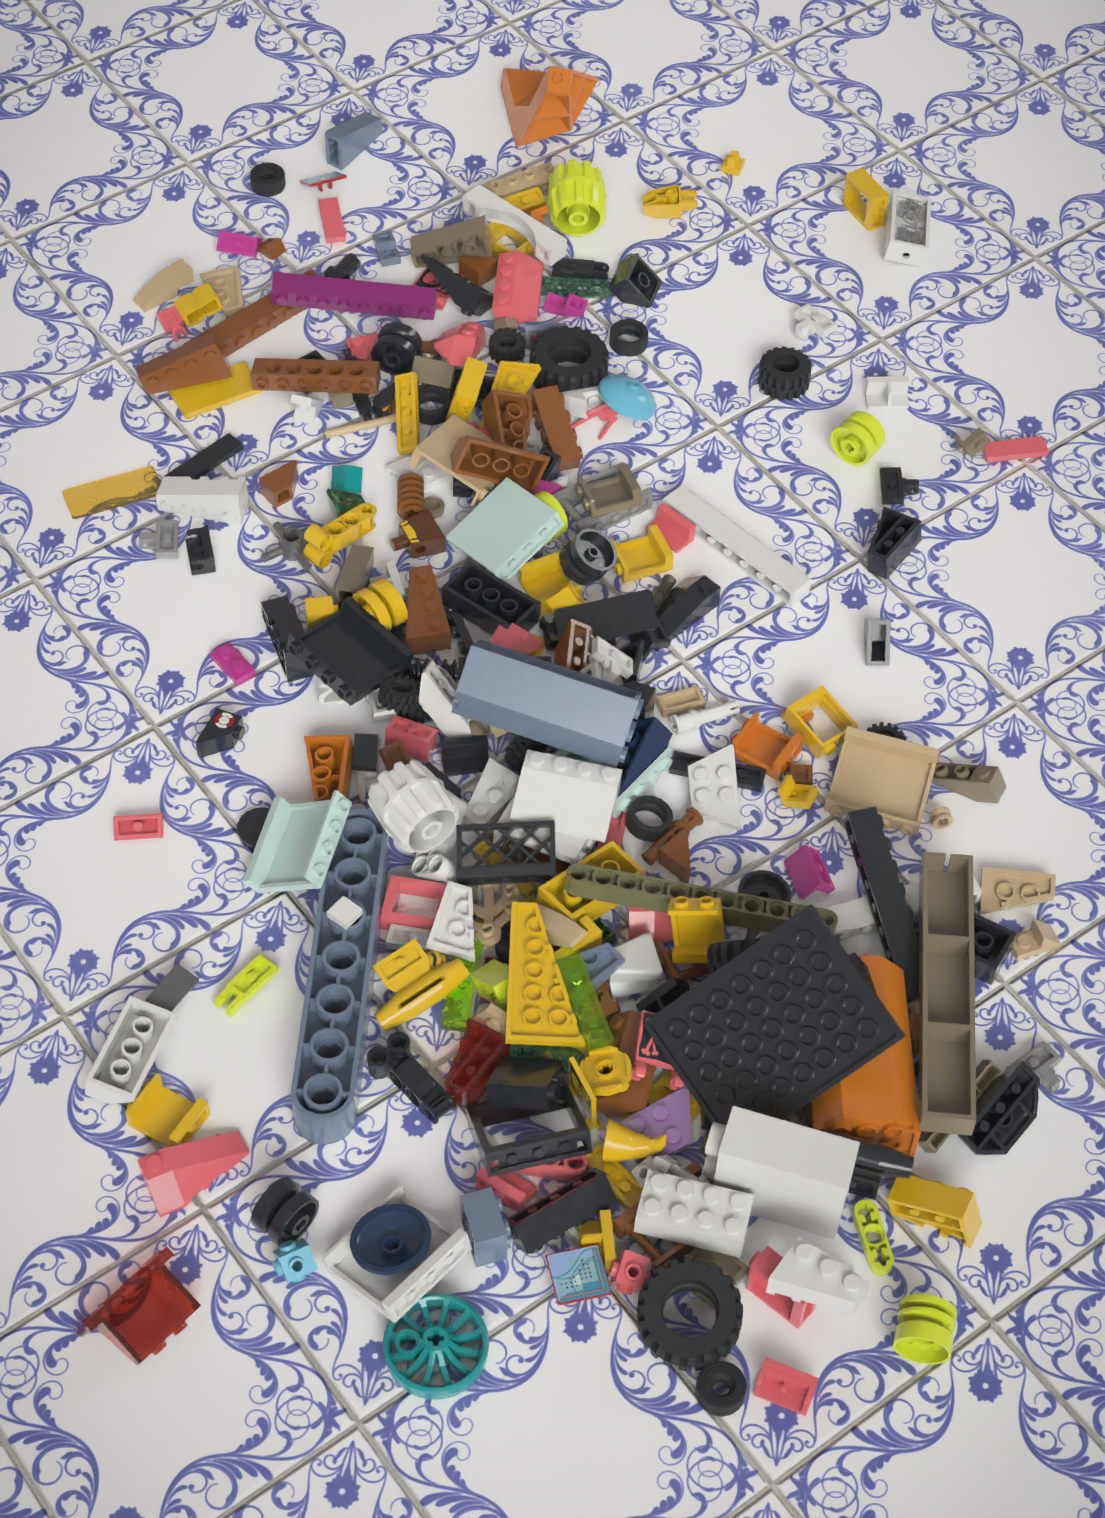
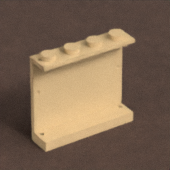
M452 415L415 447L408 465L417 468L423 461L429 460L476 491L471 506H474L479 501L482 502L488 493H491L497 487L498 483L452 472L450 455L458 438L472 436L493 441L490 437L458 416Z

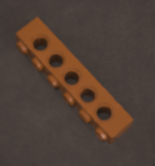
M255 358L250 373L253 390L378 394L381 380L379 361Z

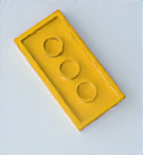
M245 361L230 366L233 374L231 378L168 391L184 418L187 420L263 392L253 390L251 370Z

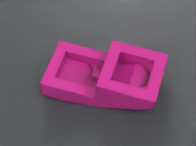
M548 292L542 311L560 316L583 317L589 300L571 293L567 299Z

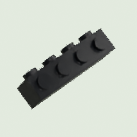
M593 1167L507 1218L511 1237L516 1248L526 1254L536 1253L542 1249L544 1244L563 1237L565 1232L572 1227L583 1225L587 1222V1218L599 1213L600 1210H608L610 1204L617 1201L605 1172Z

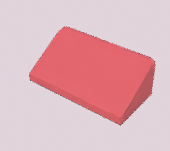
M162 813L113 816L115 841L163 838L164 818Z

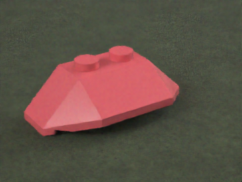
M469 321L441 333L434 343V348L442 357L446 358V362L449 365L464 367L467 357L476 359L486 345L484 326L478 325L477 322Z

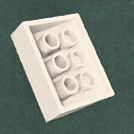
M528 749L522 766L509 822L555 820L556 832L605 842L620 790L622 769Z

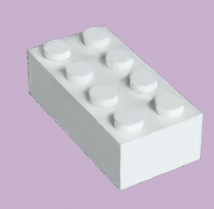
M648 1169L635 1217L634 1232L741 1258L754 1195Z

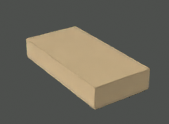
M698 685L655 696V703L662 718L686 713L691 709L697 710L706 707V700Z

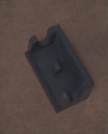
M208 525L187 531V536L197 535L195 538L185 539L192 576L216 572Z

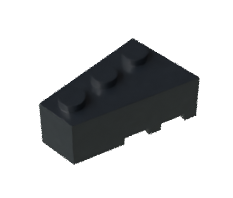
M883 507L881 519L877 523L876 533L873 535L867 552L868 572L888 579L921 542V520Z

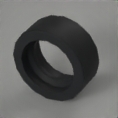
M619 320L610 328L609 345L616 354L621 356H638L647 348L649 331L638 320ZM624 334H633L640 339L630 342L621 340L618 337Z
M435 386L424 387L418 390L419 422L431 426L439 425L446 421L451 404V397L446 390ZM426 402H438L443 405L436 410H427L420 407Z
M650 795L637 797L631 802L626 815V827L637 839L645 842H656L670 829L673 821V811L661 798ZM640 811L652 812L660 817L663 824L660 826H648L638 819L636 813Z

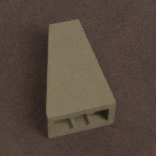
M352 544L335 585V605L338 604V611L341 610L344 599L349 596L352 598L353 594L362 588H368L369 579L374 567V547Z

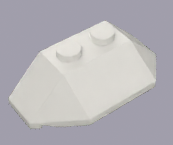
M432 660L427 664L421 675L419 703L422 709L430 715L437 728L446 737L452 739L472 737L473 735L469 728V722L472 719L451 713L453 704H458L459 702L458 699H455L457 683L444 668L436 665Z

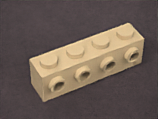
M547 162L481 186L502 199L535 187H539L542 194L546 196L548 195L549 176L553 173L555 167L551 162Z

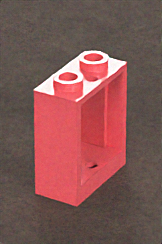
M391 875L380 914L381 929L389 930L392 923L431 930L447 884ZM400 894L439 899L435 917L427 918L396 913Z
M767 1246L762 1252L757 1251L749 1261L750 1269L746 1275L748 1277L746 1289L799 1329L813 1313L816 1304L802 1300L796 1302L792 1300V1297L778 1293L774 1295L766 1293L769 1277L783 1259L780 1254Z

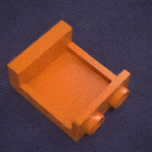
M755 712L751 718L745 719L741 731L732 736L729 745L734 744L735 759L749 766L766 769V775L779 781L788 770L789 764H792L802 751L804 735L796 732L790 738L760 723V714Z

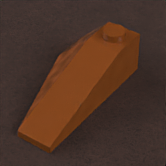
M492 390L481 403L484 422L492 441L527 451V438L531 430L529 426L533 418L530 395Z

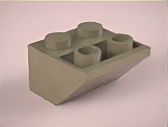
M422 353L421 356L415 355L412 372L417 374L418 382L451 389L454 383L455 370H463L462 366L449 365L444 357L439 361V356L427 353Z

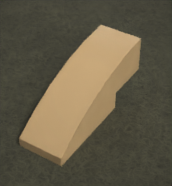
M182 258L175 261L155 275L133 298V302L145 313L177 297L178 289L194 282L193 268Z
M538 904L551 945L573 948L587 935L586 930L574 921L548 907Z

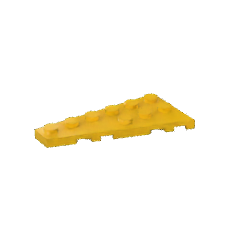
M512 902L505 1044L584 1047V1040L579 1032L575 1014H573L559 966L556 964L538 904Z

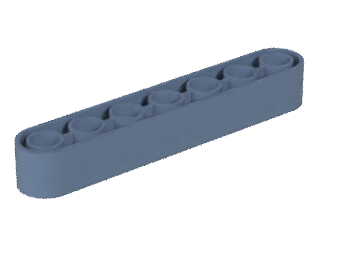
M350 809L322 888H320L291 1086L294 1122L298 1132L306 1140L321 1145L333 1144L346 1138L354 1129L358 1114L375 979L373 966L377 963L381 931L380 914L385 899L389 867L388 834L379 823L373 811L368 809ZM342 896H345L363 909V914L347 930L327 917V911Z

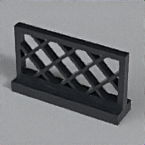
M555 820L456 825V880L458 884L471 886L548 882L557 876ZM539 828H550V835L543 842L534 835ZM515 829H522L527 833L519 843L509 836ZM491 830H497L502 834L494 844L485 838ZM473 831L478 837L468 846L462 840V832ZM530 838L539 844L531 854L522 847ZM505 839H508L515 846L507 855L497 848ZM481 840L490 846L482 856L473 850ZM544 848L550 854V862L540 863L534 857ZM518 850L527 856L522 864H515L510 860ZM493 851L503 858L497 865H490L485 861ZM469 852L478 859L473 866H462V859Z

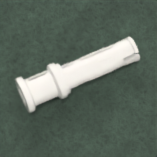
M732 700L700 711L691 709L686 714L679 716L671 715L669 720L671 729L675 735H679L682 731L691 728L693 730L699 729L701 724L739 714L740 708H735L739 704L737 700Z

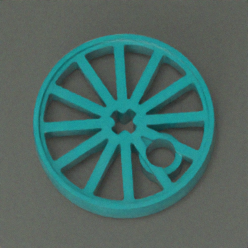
M425 1294L396 1323L389 1320L383 1335V1355L390 1375L402 1389L423 1399H447L466 1391L482 1374L489 1353L488 1330L481 1315L466 1301L449 1294ZM430 1307H442L437 1326H434L428 1311ZM450 1309L462 1314L451 1326L445 1328ZM421 1310L427 1329L421 1328L408 1316ZM468 1321H471L476 1327L474 1331L455 1335ZM401 1323L408 1328L401 1330L398 1334L395 1333ZM477 1340L482 1342L481 1350L460 1347V1345ZM433 1342H439V1345L433 1346ZM391 1343L395 1344V1354L390 1353ZM406 1343H412L413 1345H415L412 1349L409 1350L403 1349L401 1347V1345H404ZM455 1356L478 1362L473 1370H470L456 1359ZM418 1358L403 1373L395 1366V1364ZM445 1361L464 1378L452 1384ZM428 1362L423 1384L420 1385L411 1381L410 1379ZM437 1362L444 1386L430 1387Z

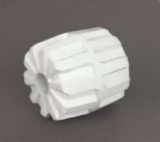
M411 759L407 765H404L401 761L395 763L391 771H382L378 775L379 782L373 783L369 788L368 804L387 834L404 851L410 854L414 852L422 854L438 847L456 829L459 809L441 781L425 765H422L417 760Z

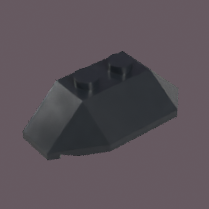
M1019 1061L999 1075L976 1102V1123L972 1136L958 1134V1137L975 1155H1006L1037 1117L1040 1078L1024 1061Z

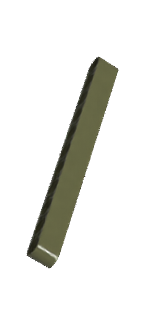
M575 863L568 867L565 881V890L572 896L668 913L667 909L671 898L679 896L687 898H701L704 896L721 898L724 924L765 932H772L808 906L581 863ZM815 907L834 934L838 923L836 913L829 909Z

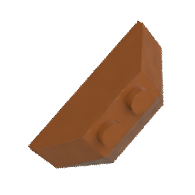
M575 619L569 620L555 648L554 664L578 672L590 664L589 656L592 655V640L594 639L591 626Z

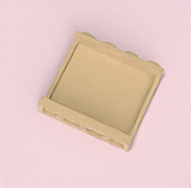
M847 726L828 799H826L825 811L829 812L832 816L842 817L851 811L876 806L878 814H881L883 818V829L893 828L905 835H918L940 749Z

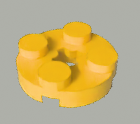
M600 1046L591 1050L589 1056L585 1061L582 1060L579 1066L595 1096H610L626 1091L629 1088V1082L633 1075L629 1056L618 1051V1048L614 1046ZM604 1067H608L611 1070L609 1074L599 1073L603 1072Z

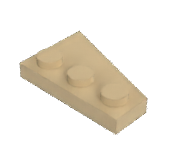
M238 265L199 274L203 284L209 283L223 306L221 311L224 316L233 315L244 308L241 275Z
M982 866L980 881L982 893L979 915L1053 901L1055 898L1056 874Z

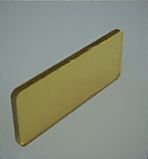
M148 466L65 489L62 491V495L72 519H79L156 497L161 482L154 467Z

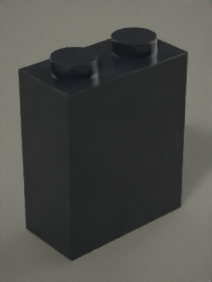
M502 1056L486 1082L489 1106L550 1110L553 1102L558 1099L562 1086H565L567 1081V1073L563 1070L562 1060Z

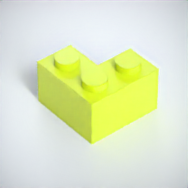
M493 959L471 973L470 977L479 996L507 1013L509 966L506 963L503 964Z

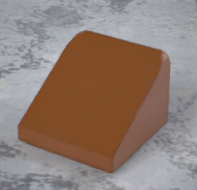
M268 238L258 245V252L271 260L286 252L281 238Z

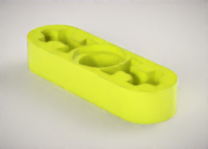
M860 1200L854 1206L852 1218L870 1271L875 1275L885 1276L892 1270L894 1256L877 1206L870 1200ZM861 1210H865L866 1213H870L868 1225H866L867 1220L865 1215L860 1214ZM869 1232H875L880 1236L881 1240L877 1243H871L866 1239L865 1235ZM878 1250H880L881 1260L886 1261L885 1266H881L880 1262H876Z

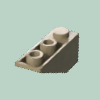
M937 762L932 783L973 801L998 804L1007 787L998 766Z

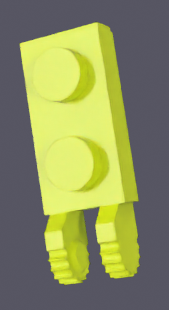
M260 953L225 985L226 988L214 999V1005L217 1008H222L230 1000L231 996H234L235 999L225 1010V1013L232 1017L241 1009L243 1004L245 1005L280 972L279 967Z

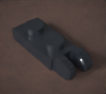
M561 258L553 264L552 277L593 279L595 282H606L608 280L607 272H609V265L594 260Z

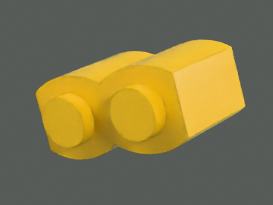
M209 283L198 286L191 293L180 296L173 303L187 327L200 323L205 317L216 314L223 307Z

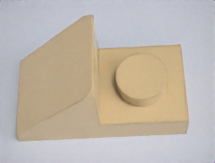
M1033 919L1030 929L1017 933L1011 952L1016 961L1061 948L1062 944L1051 925Z

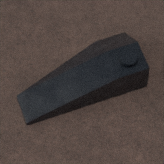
M706 575L688 577L672 588L656 612L660 623L671 641L719 605L721 587ZM655 648L654 650L657 652L661 648Z

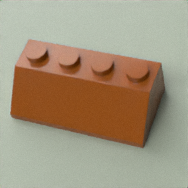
M472 436L458 438L450 455L452 472L499 484L507 477L530 492L535 491L550 461L549 456Z
M628 1010L612 1015L603 1046L617 1047L618 1051L629 1056L633 1065L641 1012ZM646 1064L645 1077L639 1081L631 1079L629 1088L624 1092L610 1096H595L597 1110L607 1118L646 1108L657 1066ZM604 1067L603 1072L599 1073L609 1074L611 1070L608 1067Z

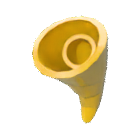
M609 1118L603 1144V1161H626L654 1155L661 1152L666 1146V1134L650 1138Z

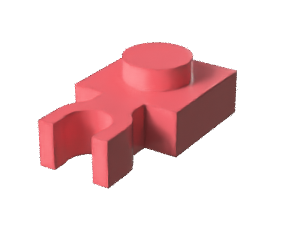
M175 306L156 313L157 319L165 333L172 331L175 342H178L177 334H183L185 338L188 337L187 331L182 327L185 326L184 320Z

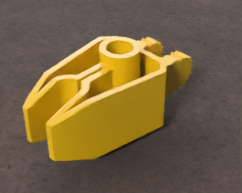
M676 184L651 190L642 197L643 212L645 215L653 218H680L683 215V211L693 210L698 207L696 200L697 192L693 189L681 190L680 186Z

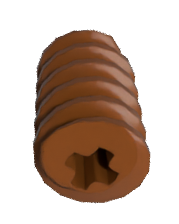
M417 473L403 474L397 481V514L400 518L406 520L424 511V479Z

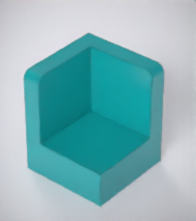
M351 465L332 466L331 491L361 493L363 467Z

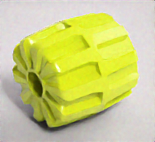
M571 159L567 161V165L558 164L549 176L548 206L553 226H557L560 233L573 235L574 237H581L582 235L596 232V229L603 225L606 214L607 193L602 171L599 167L593 168L591 161L588 160L578 163L576 159Z

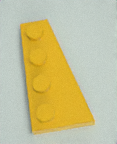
M500 361L491 391L499 390L527 394L541 370L540 365ZM482 417L479 428L486 426L484 417Z

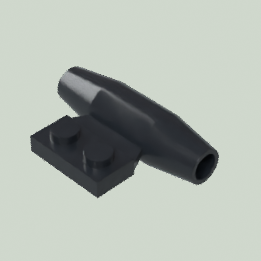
M822 1131L860 1142L848 1193L876 1200L881 1176L910 1178L914 1157L883 1143L841 1132Z

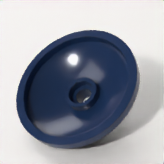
M387 1204L377 1207L366 1213L354 1226L350 1236L352 1256L361 1268L373 1274L393 1275L404 1272L415 1266L427 1253L432 1239L430 1224L421 1211L406 1204Z

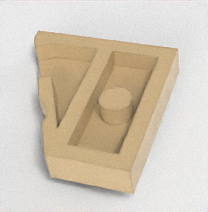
M493 1003L481 1009L478 1014L475 1013L469 1019L468 1024L486 1035L493 1044H500L506 1049L511 1045L505 1044L507 1013Z

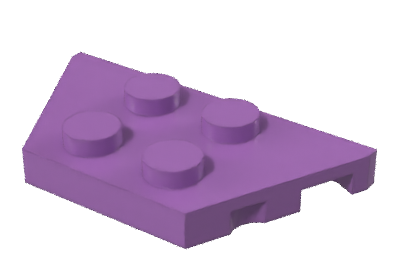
M685 1086L618 1123L650 1138L666 1134V1146L661 1152L652 1156H671L692 1145L690 1091ZM606 1129L599 1132V1136L603 1141L605 1139ZM647 1157L633 1160L639 1165Z

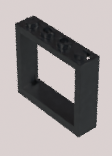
M567 1083L565 1086H562L558 1099L553 1102L550 1110L489 1106L488 1100L465 1105L468 1128L488 1177L593 1153L590 1129ZM563 1100L564 1103L557 1104V1101ZM562 1109L567 1110L575 1127L492 1147L483 1127ZM581 1141L583 1146L578 1147L577 1142ZM498 1160L499 1165L491 1167L492 1161Z

